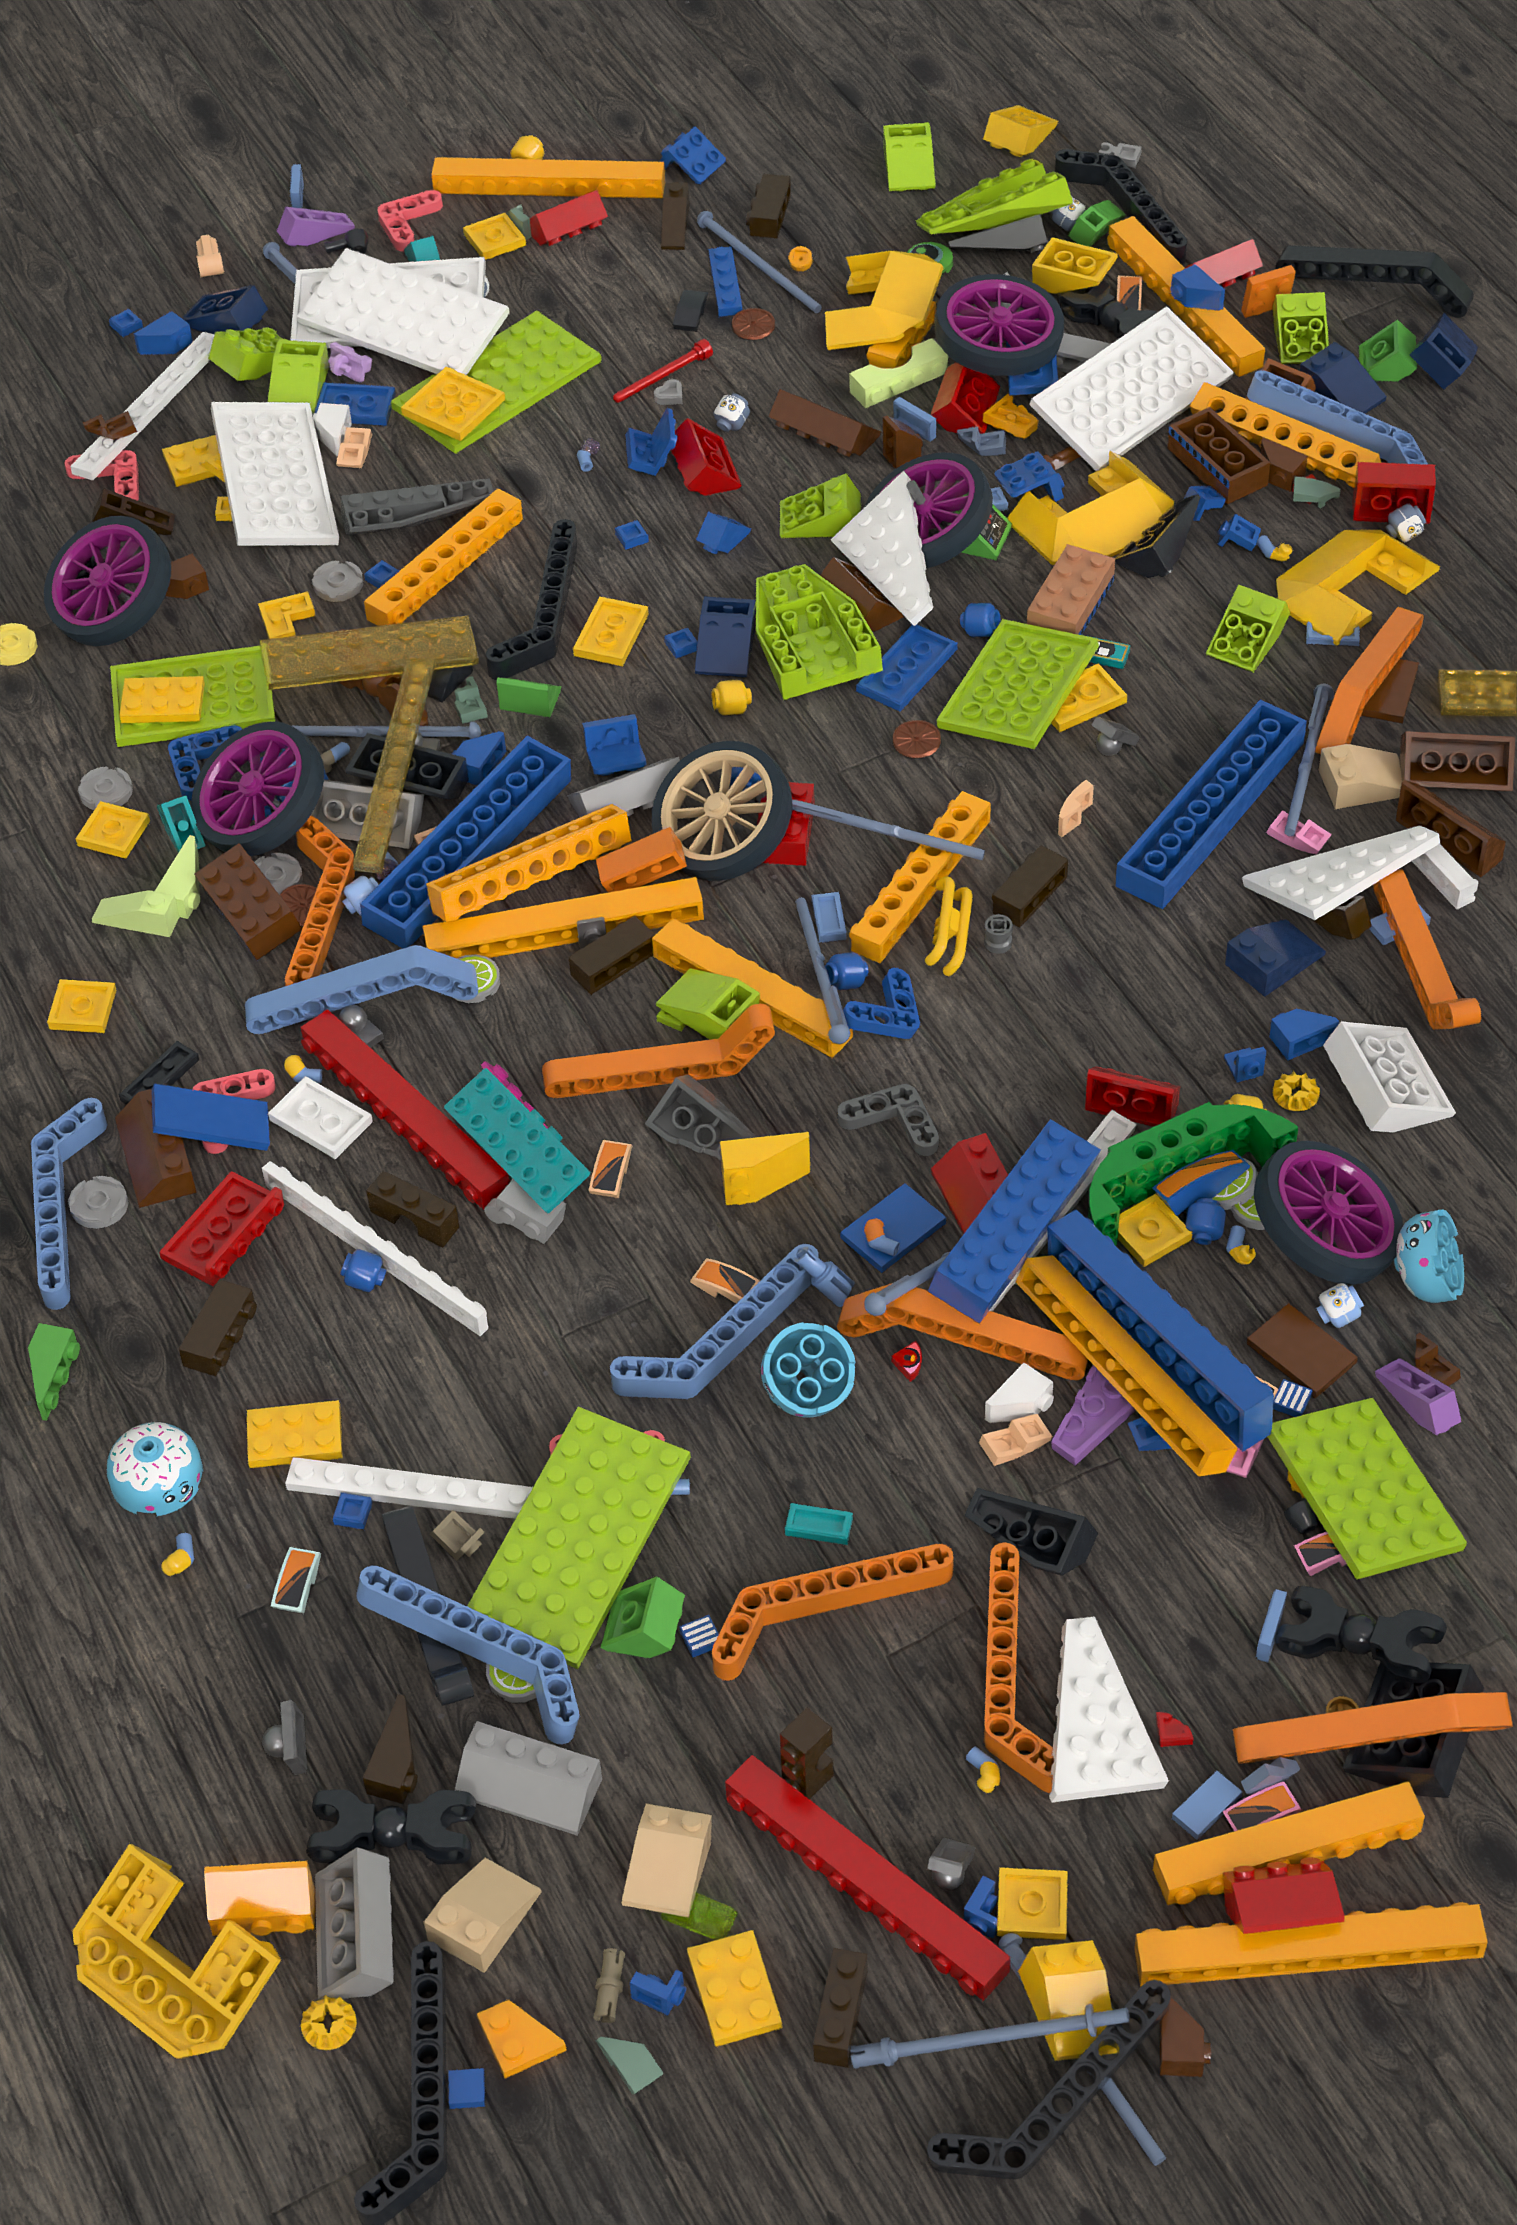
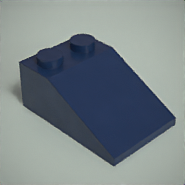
M255 285L203 295L182 319L189 323L191 329L214 335L215 332H226L228 329L235 331H244L246 328L250 329L262 320L261 316L268 308Z
M1336 342L1300 365L1301 372L1312 376L1316 386L1314 392L1364 414L1386 401L1387 396L1354 354Z
M1285 919L1248 928L1227 942L1225 965L1265 997L1323 957L1326 951Z

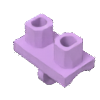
M336 342L330 343L331 355L328 362L331 372L337 376L344 374L359 383L363 382L365 373L371 370L372 359L366 355L360 356L349 346L344 347Z

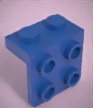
M694 127L687 134L684 132L680 134L674 141L675 144L673 146L671 144L666 146L660 153L663 157L659 162H664V169H666L675 161L696 184H701L721 167L726 159Z
M666 408L652 434L632 428L628 429L625 435L628 468L656 476L660 467L665 466L670 449L673 450L677 443V435H675L674 429L676 419L673 418L672 409Z
M1038 451L1027 454L1024 458L1012 464H1006L994 473L997 481L1011 497H1017L1038 486H1042L1055 502L1064 498L1061 489L1064 487V482L1060 474L1054 471L1052 465Z
M635 714L582 723L586 753L594 774L607 776L617 771H635L647 765L645 755L639 743Z

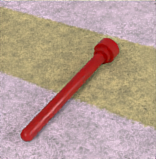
M701 339L694 344V347L687 354L615 393L613 400L619 403L694 360L704 361L713 356V349L706 339Z

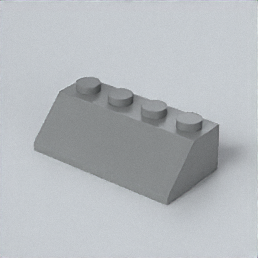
M675 757L655 762L638 770L569 794L567 797L579 817L610 804L626 811L627 816L634 814L633 809L642 806L643 809L653 807L661 783L680 759Z
M324 779L319 801L310 816L317 818L334 835L341 839L410 849L414 835L421 822L424 794Z
M476 1721L463 1750L455 1790L469 1792L473 1795L477 1804L578 1836L602 1781L600 1760Z
M357 1847L315 1874L317 1986L319 2000L323 1999L325 1995L330 1998H338L340 1996L342 1999L373 1996L394 1983L392 1906L390 1898L391 1876L388 1857Z

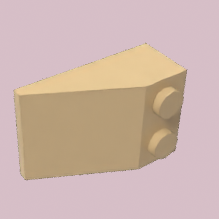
M1351 744L1321 749L1319 773L1335 809L1399 798L1402 776L1400 760L1396 753Z
M651 1804L645 1805L622 1897L623 1906L689 1917L711 1845L712 1815Z
M484 1858L443 1895L424 1921L428 1941L438 1944L440 1948L485 1973L541 1893V1889L489 1859Z

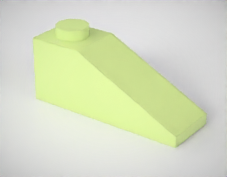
M191 835L187 838L155 892L175 895L179 917L185 919L189 918L192 911L197 909L200 903L199 882L194 873L199 871V854L195 836Z
M147 890L101 899L92 917V923L170 937L179 919V912L175 895Z

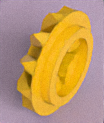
M1293 1071L1291 1075L1282 1074L1279 1080H1275L1273 1097L1281 1107L1287 1110L1304 1111L1310 1109L1319 1099L1320 1088L1317 1087L1316 1080L1309 1079L1306 1073L1301 1076L1296 1075L1295 1071ZM1300 1086L1301 1091L1292 1096V1089Z
M325 1995L323 1999L317 2002L312 2001L310 2007L303 2011L300 2025L303 2037L311 2046L321 2050H332L343 2046L350 2040L356 2029V2015L351 2004L343 2001L340 1996L338 1998H330ZM326 2012L331 2014L332 2019L337 2020L332 2022L330 2033L327 2032V2028H325L323 2023H319L324 2021Z

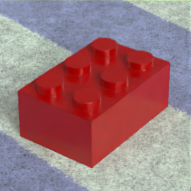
M1357 462L1353 493V521L1388 522V516L1391 512L1405 504H1410L1412 507L1417 506L1426 520L1425 524H1430L1436 487L1435 465Z

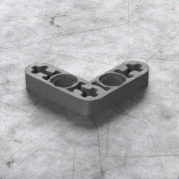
M901 1084L847 1100L838 1106V1124L844 1129H857L898 1117L917 1154L929 1156L938 1150V1132L917 1090L911 1085ZM874 1103H881L885 1108L875 1111L870 1106ZM911 1116H919L923 1120L918 1124H912L907 1119ZM924 1132V1137L926 1141L930 1143H926L924 1140H921V1133Z

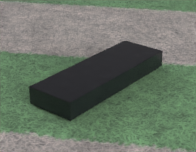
M176 1041L119 1094L120 1101L127 1105L138 1092L152 1089L154 1084L172 1086L199 1061L198 1053Z

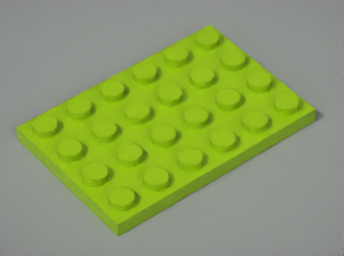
M1002 619L937 718V727L1035 749L1098 649V639Z
M266 645L110 666L115 734L118 747L173 740L225 726L236 725L244 729L261 722H276ZM204 677L205 686L200 721L121 723L119 714L125 678Z
M1373 1398L1272 1423L1271 1434L1267 1436L1308 1500L1311 1508L1356 1580L1460 1552L1465 1549L1467 1541Z

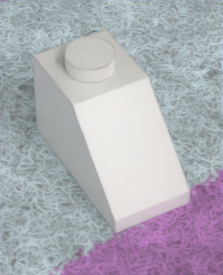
M320 403L317 413L313 414L318 439L338 456L340 443L344 442L346 427H351L352 425L349 405Z
M1023 1363L986 1401L985 1420L989 1423L1008 1422L1021 1417L1039 1414L1041 1411L1045 1412L1054 1400L1053 1381Z

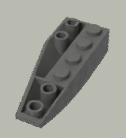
M490 478L343 495L341 496V517L346 535L396 530L443 519L474 508L491 495L494 490Z

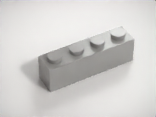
M1064 333L1060 348L1056 354L1057 371L1070 373L1111 344Z

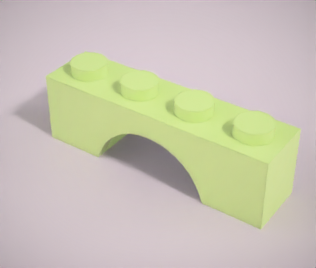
M932 338L911 347V359L901 367L883 369L870 364L851 372L850 393L865 408L944 375L948 367V355Z

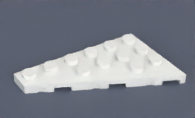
M903 471L842 528L831 541L915 626L933 609L932 598L929 596L930 586L926 580L925 570L927 569L924 553L921 551L922 541L917 529L919 524L916 509L913 505L914 499L906 487L911 479Z
M1416 826L1247 874L1242 877L1244 887L1316 920L1440 844V838L1438 833L1422 826Z
M1095 1617L1067 1619L1062 1626L1061 1635L1063 1646L1060 1649V1658H1062L1061 1672L1058 1675L1057 1697L1059 1703L1056 1706L1055 1714L1057 1715V1729L1054 1733L1052 1755L1054 1763L1051 1767L1053 1782L1052 1791L1049 1794L1051 1802L1164 1788L1169 1780Z

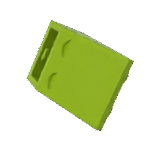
M930 124L883 125V149L889 191L935 188Z
M1325 292L1276 294L1272 308L1281 364H1301L1329 346Z
M266 327L262 330L246 328L244 331L228 329L226 332H215L208 359L237 381L257 380L272 371L273 356L278 340L286 339L277 335L275 330Z
M278 340L273 356L268 402L310 403L311 412H315L330 366L326 343Z
M843 474L780 501L781 538L834 537L861 511V493L849 476Z
M1238 585L1206 651V655L1254 673L1280 636L1290 615L1287 603Z
M690 968L656 1002V1006L711 1040L718 1039L748 1007L759 1004L760 993L737 978Z

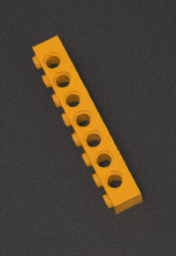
M1206 382L1203 383L1190 405L1192 415L1208 407H1211L1214 411L1224 409L1217 414L1246 441L1255 443L1261 448V440L1266 438L1307 455V469H1317L1333 480L1338 478L1346 481L1352 488L1355 485L1357 462L1381 463L1378 453ZM1239 418H1245L1241 422H1236ZM1261 427H1267L1263 431H1257ZM1282 436H1289L1285 440H1279ZM1304 445H1311L1307 449H1301ZM1326 454H1333L1330 458H1323ZM1349 463H1355V465L1350 468L1345 467Z
M500 489L495 490L364 601L367 620L386 631L389 629L394 630L398 625H401L405 619L420 609L426 601L435 596L446 584L453 581L459 573L469 567L473 561L484 554L493 544L502 539L507 532L523 520L521 500Z
M962 791L955 800L952 799L950 801L947 811L942 817L939 816L936 819L933 829L926 835L972 846L990 822L991 803ZM919 844L915 852H910L904 866L895 871L889 885L881 889L875 903L867 907L864 917L860 922L852 926L849 938H851V951L881 963L937 891L936 882L943 877H948L963 855Z
M610 804L427 883L432 913L446 922L455 921L463 914L480 910L484 905L493 901L503 900L511 893L518 890H526L534 883L541 880H549L559 872L574 869L576 865L582 862L597 859L599 855L621 848L622 845L632 841L627 812Z

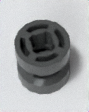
M997 914L990 916L985 921L984 927L985 948L995 954L1005 953L1012 946V921L1005 915Z

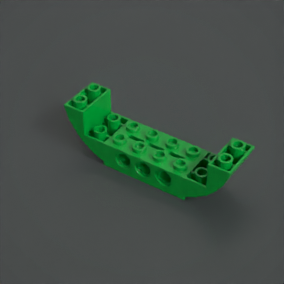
M1207 1102L1108 1147L1107 1156L1100 1163L1092 1179L1089 1192L1088 1218L1103 1235L1109 1236L1116 1246L1118 1242L1120 1210L1132 1204H1138L1156 1194L1152 1187L1170 1174L1201 1158L1234 1150L1241 1157L1250 1151L1261 1167H1263L1266 1161L1280 1148L1297 1141L1298 1126L1284 1117L1264 1109L1234 1104L1211 1105L1210 1102Z

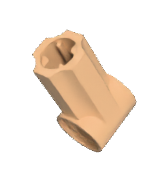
M209 235L201 236L196 241L200 276L224 274L221 254L218 251L216 239Z

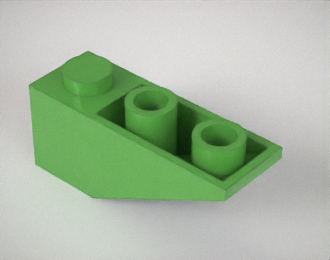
M1110 200L1092 205L1078 217L1068 236L1078 244L1091 247L1109 231V225L1119 222L1126 214Z
M39 1323L28 1350L37 1405L42 1420L47 1421L51 1410L57 1407L58 1393L61 1386L65 1385L68 1381L69 1368L72 1361L76 1360L79 1355L80 1344L76 1340L73 1329Z

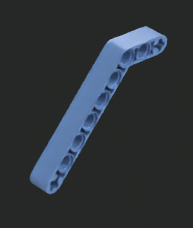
M1263 370L1255 372L1247 392V397L1250 401L1378 453L1380 458L1387 460L1388 463L1428 464L1413 436L1408 432Z
M417 945L410 946L251 997L245 1002L246 1027L251 1033L263 1034L314 1018L327 1009L330 1012L336 1011L346 1006L361 1003L414 985H419L459 1000H470L478 994L476 968L468 962Z
M87 1098L80 1101L36 1134L31 1142L38 1285L45 1306L52 1310L61 1309L70 1301L63 1162L106 1130L107 1121L103 1106L96 1098Z
M809 1244L795 1247L680 1358L622 1356L614 1359L610 1365L613 1391L620 1396L689 1399L696 1396L811 1285L812 1276L797 1264L794 1258L797 1257L796 1254L804 1247H808L819 1258L817 1249Z
M368 1566L361 1571L356 1596L362 1606L533 1684L547 1738L556 1744H566L573 1739L579 1719V1710L565 1656L561 1650L382 1567Z

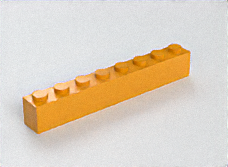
M672 918L652 938L653 957L683 974L692 968L739 979L760 993L759 1004L769 1006L773 1025L831 1058L853 1038V1030L850 1029V1037L845 1043H833L828 1037L831 1024L822 999L809 995L800 987L793 986L781 979L777 974L770 973L761 968L754 961L743 958L734 950L718 944L711 937L704 936L695 931L688 924L681 923Z
M1408 1781L1155 1854L1153 1871L1167 1906L1175 1903L1183 1905L1192 1902L1196 1897L1202 1895H1218L1223 1893V1872L1233 1871L1238 1866H1251L1256 1869L1267 1867V1864L1271 1862H1285L1289 1865L1300 1863V1860L1304 1858H1318L1321 1861L1333 1857L1346 1858L1354 1854L1355 1851L1364 1848L1377 1849L1395 1839H1411L1421 1832L1425 1815Z

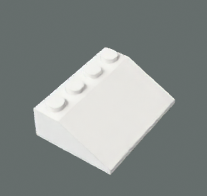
M1341 1021L1323 1046L1331 1062L1337 1069L1342 1082L1347 1087L1355 1105L1358 1107L1366 1125L1371 1131L1397 1132L1453 1117L1456 1113L1407 1028Z

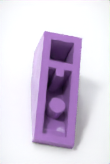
M285 207L277 232L289 246H308L347 233L354 229L355 225L344 213Z
M1399 1358L1375 1371L1379 1381L1417 1424L1433 1434L1444 1433L1454 1425L1462 1422L1455 1390Z

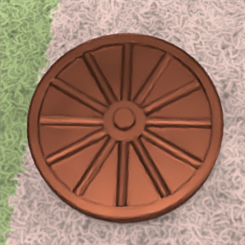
M760 308L744 309L738 312L732 319L734 333L744 339H762L770 335L775 328L773 315Z
M911 720L904 722L893 733L895 749L900 754L910 758L930 756L938 750L941 744L939 730L927 721Z
M307 884L292 885L280 893L281 898L291 909L301 926H304L317 890L316 887Z

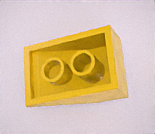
M1019 105L990 113L983 140L990 142V146L1003 149L1004 147L1010 150V154L1023 157V155L1032 153L1057 126L1058 121Z
M1052 237L1032 264V283L1053 294L1098 286L1118 258V254Z
M809 1132L720 1141L722 1180L726 1205H743L757 1202L810 1173Z
M1093 1940L1032 1947L1018 1970L1038 2021L1085 2014L1087 2004H1092L1094 2013L1112 2010L1106 1971ZM1107 2026L1097 2027L1096 2037H1091L1088 2029L1044 2036L1055 2061L1079 2058ZM1105 2045L1099 2049L1100 2055L1117 2053L1115 2047L1111 2045Z

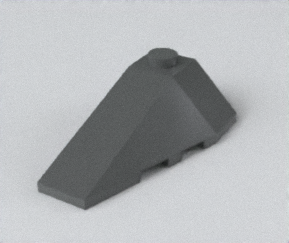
M1040 214L949 242L951 249L1030 250V253L1042 251L1044 245L1048 244Z
M689 1074L675 1078L645 1122L647 1126L666 1141L683 1145L698 1153L708 1154L718 1158V1160H721L720 1141L757 1137L721 1101Z

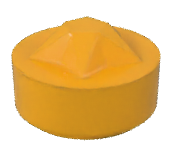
M803 246L792 249L789 253L791 268L799 272L808 270L813 263L811 251Z

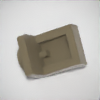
M452 1510L429 1535L457 1561L464 1553L470 1557L481 1546L482 1543L478 1539L484 1531L481 1528L475 1531Z

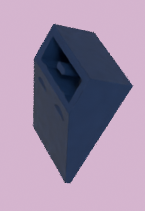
M1443 313L1409 355L1444 390L1460 377L1471 364L1478 346Z
M704 597L700 615L695 674L747 677L756 629V600Z

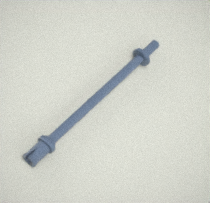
M1087 2004L1085 2014L901 2043H896L889 2037L882 2038L881 2042L852 2045L851 2053H854V2055H851V2060L855 2069L877 2064H884L888 2067L893 2066L899 2057L1088 2029L1091 2037H1096L1097 2027L1129 2022V2014L1127 2008L1094 2013L1092 2004Z

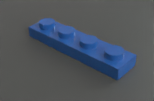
M732 247L708 249L719 317L736 315L742 311V303Z

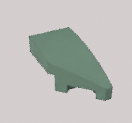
M520 204L506 214L523 234L525 240L531 238L530 218L523 214V207Z
M1294 477L1293 501L1317 502L1318 507L1321 509L1325 506L1326 501L1333 497L1335 499L1340 497V488L1332 484L1311 478Z
M473 676L466 679L467 685L464 688H457L455 690V708L462 724L488 717L486 707L479 695L478 686Z
M600 2037L595 2040L610 2065L615 2066L632 2095L663 2075L660 2067L644 2044L607 2037Z

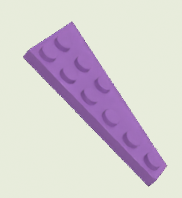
M1092 1365L1086 1376V1382L1082 1390L1079 1389L1070 1412L1065 1415L1051 1441L1052 1449L1073 1465L1078 1464L1136 1411L1094 1365Z

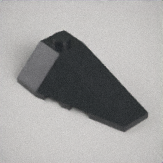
M1195 494L1175 503L1159 517L1160 522L1142 532L1144 536L1137 543L1134 541L1130 542L1115 558L1116 564L1148 579L1157 575L1164 577L1172 572V566L1180 558L1200 501V496Z
M981 1488L976 1489L965 1513L966 1518L1000 1543L1014 1545L1019 1551V1557L1034 1568L1061 1576L1086 1562L1098 1536V1532L1085 1516Z

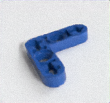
M236 725L225 726L180 737L169 743L168 751L182 796L186 795L188 800H192L194 788H190L188 782L193 781L195 785L200 773L197 760L209 758L225 740L242 730L241 727ZM204 742L213 743L210 747L200 746ZM179 750H183L185 756L180 757ZM185 766L193 767V769L188 772L180 771V769Z
M899 968L889 969L882 980L887 1007L850 1001L843 1009L847 1026L852 1030L910 1039L920 1026L911 979L905 971ZM895 999L902 1001L906 1007L898 1004ZM874 1016L881 1018L886 1024L880 1023Z

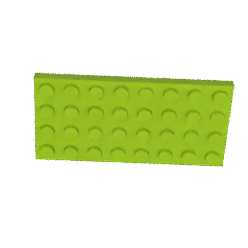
M535 311L493 337L468 372L467 376L505 393V401L463 440L454 439L402 415L401 407L437 375L436 373L391 400V406L397 413L456 454L600 363L601 354L540 312Z
M578 1406L467 1607L558 1648L564 1654L566 1664L579 1669L691 1458L690 1452Z

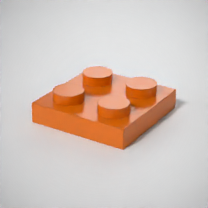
M1292 265L1248 278L1241 309L1245 318L1273 310L1272 306L1276 294H1291L1296 273Z

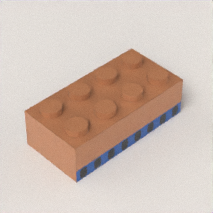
M1067 544L1027 610V624L1082 635L1114 582L1115 558Z

